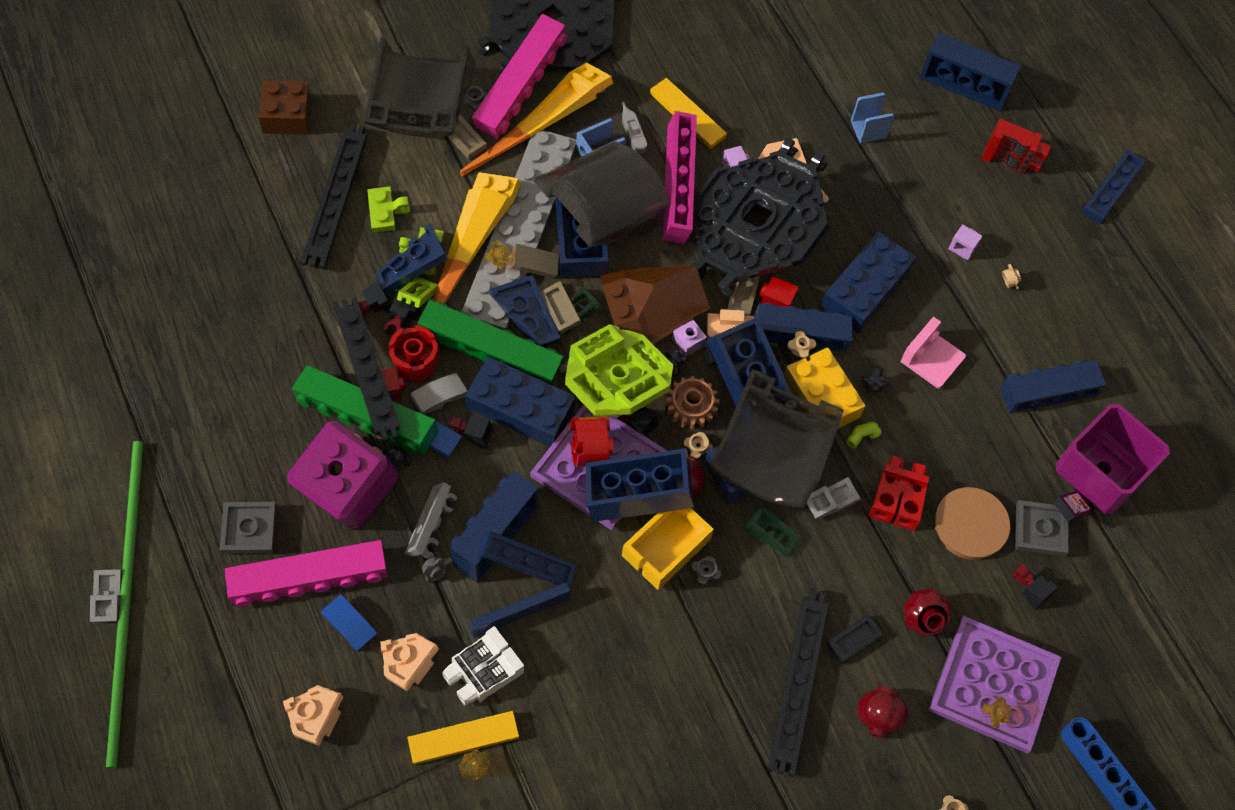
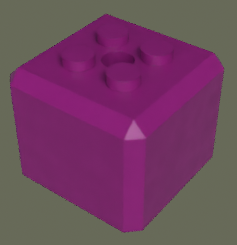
M1110 404L1069 445L1056 463V472L1104 514H1113L1170 454L1169 446L1120 404ZM1097 465L1105 466L1108 470V474H1104L1099 468H1097Z
M337 421L325 424L287 473L288 483L350 530L360 529L399 478L398 469L386 456ZM336 463H341L343 471L337 476L331 475V467Z

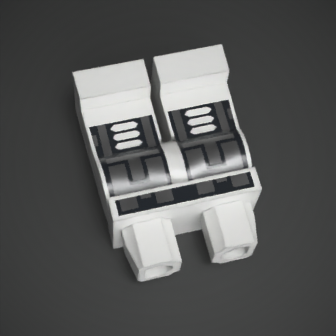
M493 626L486 632V635L452 657V664L443 671V677L450 686L462 678L466 686L457 691V696L464 705H467L475 700H478L479 703L482 702L486 697L524 673V665L511 647L508 648V643L496 627Z

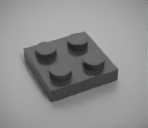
M1018 500L1016 503L1015 550L1066 556L1068 554V521L1053 504Z
M224 502L219 549L221 554L273 553L276 502Z

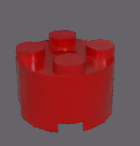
M415 325V328H407L405 330L401 328L392 336L389 342V355L392 368L396 367L398 376H402L403 379L413 381L414 383H422L436 371L439 365V351L435 336L431 331Z
M608 416L571 419L570 432L575 431V433H573L570 448L573 465H576V468L586 467L588 462L610 459V453L613 452L614 445L613 438L608 437L607 431L610 430Z

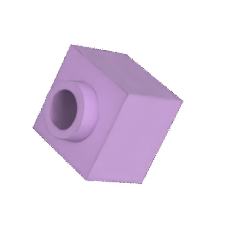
M741 146L724 150L722 164L725 168L738 165L740 161L750 159L747 153H744Z
M962 224L953 237L948 249L969 260L976 250L982 235Z
M691 320L673 331L672 340L682 351L683 355L687 357L701 349L707 337L695 321Z

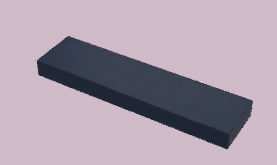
M1127 150L1081 212L1101 224L1147 161Z
M486 531L478 554L480 557L557 586L567 583L569 589L577 564L492 531Z
M567 583L560 584L470 620V631L473 638L486 633L493 626L497 629L569 600L570 590Z

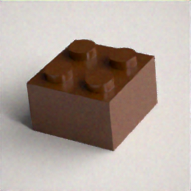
M263 80L259 110V121L263 134L308 135L312 100L308 81Z

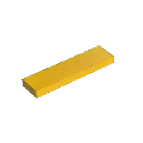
M665 78L650 89V94L672 115L675 111L697 115L696 137L709 149H712L726 138L727 133L669 79Z
M513 711L409 736L408 742L413 765L516 740L519 739Z

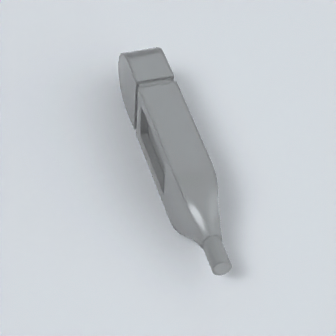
M622 102V123L632 149L636 154H643L647 149V141L637 116L626 107L625 102Z

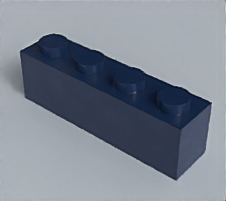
M759 303L754 313V318H758L768 342L788 344L790 340L795 338V333L798 331L804 332L805 336L809 339L815 340V348L846 351L852 342V316L844 315L841 312L828 313L821 312L818 309L805 310L798 309L795 306L783 307L775 306L772 303Z
M1079 360L1072 365L1065 366L1064 364H1059L1047 370L1039 368L1027 374H1011L1006 377L1000 389L1009 413L1098 396L1106 386V383L1096 360Z

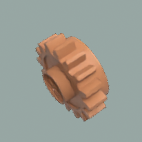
M691 376L690 379L681 378L679 384L674 382L672 389L667 393L668 398H666L667 414H674L673 422L680 420L682 421L681 427H684L687 423L690 424L691 429H694L695 424L703 428L705 421L711 423L713 416L717 415V407L719 406V399H716L718 392L711 389L712 384H707L703 378L700 380L695 379L694 376ZM689 400H693V401H695V402H697V403H696V404H691V403H689L688 401H689Z

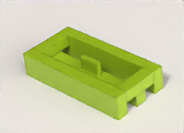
M416 277L399 290L397 300L402 301L406 298L407 304L410 305L415 302V307L419 308L435 295L438 284Z

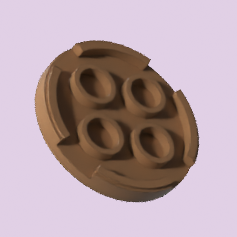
M964 487L953 490L941 500L935 511L934 528L941 541L945 544V548L951 553L968 560H982V558L989 557L998 552L1006 543L1010 533V520L1005 507L994 495L979 488Z

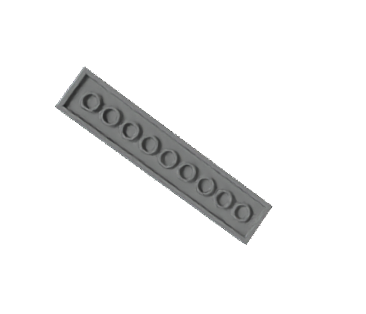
M544 130L531 136L515 178L520 180L521 186L514 203L495 226L462 309L472 318L479 321H488L498 329L507 330L511 318L490 296L488 291L491 288L527 277L528 272L511 268L512 247L517 243L538 249L555 204V183H563L576 149V139Z

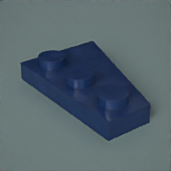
M431 224L424 228L426 232L418 240L414 238L408 243L410 247L405 252L396 254L376 273L381 287L386 294L448 260Z
M533 275L489 289L488 293L528 339L533 340L541 347L560 340L561 337Z

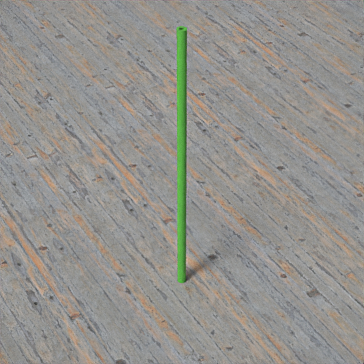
M134 441L132 449L106 757L107 769H116L118 763L143 442Z

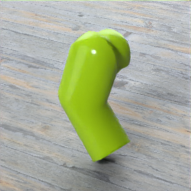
M875 422L857 425L846 440V444L851 448H856L865 436L869 435L872 439L878 438L881 435V429Z

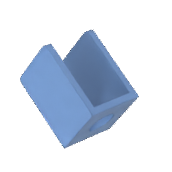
M884 92L862 96L857 99L851 123L860 144L886 139L894 114L880 115L886 97Z
M611 118L577 132L576 150L590 171L625 155L626 140L624 137L593 151L590 148L612 137L613 120Z

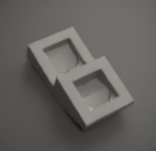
M453 373L422 386L412 392L410 397L421 414H426L442 409L447 402L464 398L467 389L457 373Z
M849 477L828 488L824 486L804 497L815 519L828 516L861 501Z
M121 569L94 570L93 595H90V622L118 621L122 579Z

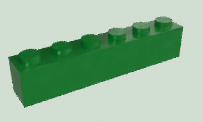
M429 300L417 323L418 326L431 331L435 336L436 342L483 362H485L487 357L493 358L550 385L553 384L562 363L563 356L556 350L546 349L537 345L533 340L517 337L509 330L498 329L488 321H479L464 311L453 310L443 302Z
M308 365L305 367L291 388L296 401L300 405L314 407L321 414L337 417L346 425L350 426L353 424L358 426L366 434L372 435L374 433L360 387ZM392 401L400 429L396 430L398 435L396 439L392 438L391 432H387L388 441L386 442L390 444L395 442L402 445L410 453L418 452L425 455L439 431L435 419Z

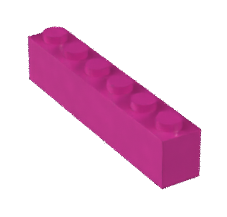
M544 14L540 16L472 116L476 129L496 139L507 131L510 120L519 113L524 99L530 97L536 81L539 82L542 79L546 66L554 61L558 48L564 46L567 40L564 24Z
M680 111L674 112L667 128L662 240L685 244L693 229L697 115Z
M381 540L225 568L228 599L232 606L236 605L237 607H247L252 602L257 601L273 602L278 600V597L284 596L300 597L305 592H327L332 587L350 588L359 582L376 583L381 581L382 578L388 577Z

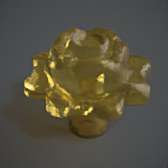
M497 240L491 243V250L485 254V258L488 262L492 261L493 265H497L499 269L507 266V261L510 258L509 248Z
M999 695L992 705L986 703L983 705L982 713L989 715L991 725L998 729L1001 723L1009 721L1011 706L1006 704V699L1003 696Z
M475 749L471 753L464 755L463 761L458 767L462 771L461 776L463 778L469 777L471 780H476L478 777L485 775L486 769L491 762L488 759L487 752H479Z

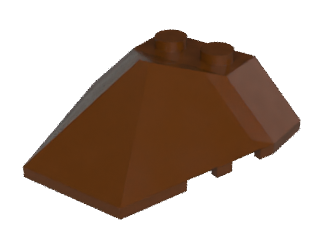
M696 266L622 268L601 276L603 290L614 325L621 330L643 334L653 345L664 337L668 338L673 334L674 330L710 309Z

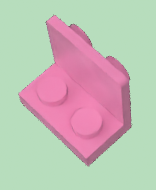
M933 317L906 348L900 362L940 389L965 359L966 354L939 336L940 332L937 330L941 321Z

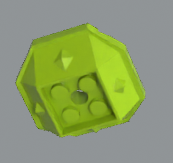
M609 324L571 345L565 385L594 416H608L611 419H615L621 415L632 414L670 391L673 364L643 334L621 330L619 327Z

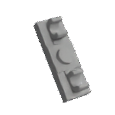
M443 482L432 487L405 554L411 557L421 554L424 558L434 556L432 552L428 551L427 545L430 544L434 547L439 542L435 538H430L431 533L441 523V512L447 514L453 510L446 505V500L451 502L457 501V496L449 493L450 485Z

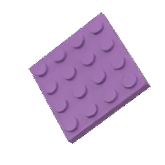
M583 404L573 418L599 416H594ZM609 418L610 430L607 432L608 437L613 438L614 450L610 453V459L667 451L617 418ZM570 421L530 472V477L591 517L587 508L586 467L576 468L572 461L570 443H572V436L575 431L570 432ZM621 518L598 522L613 530Z
M963 615L928 711L1028 754L1031 752L1061 657Z

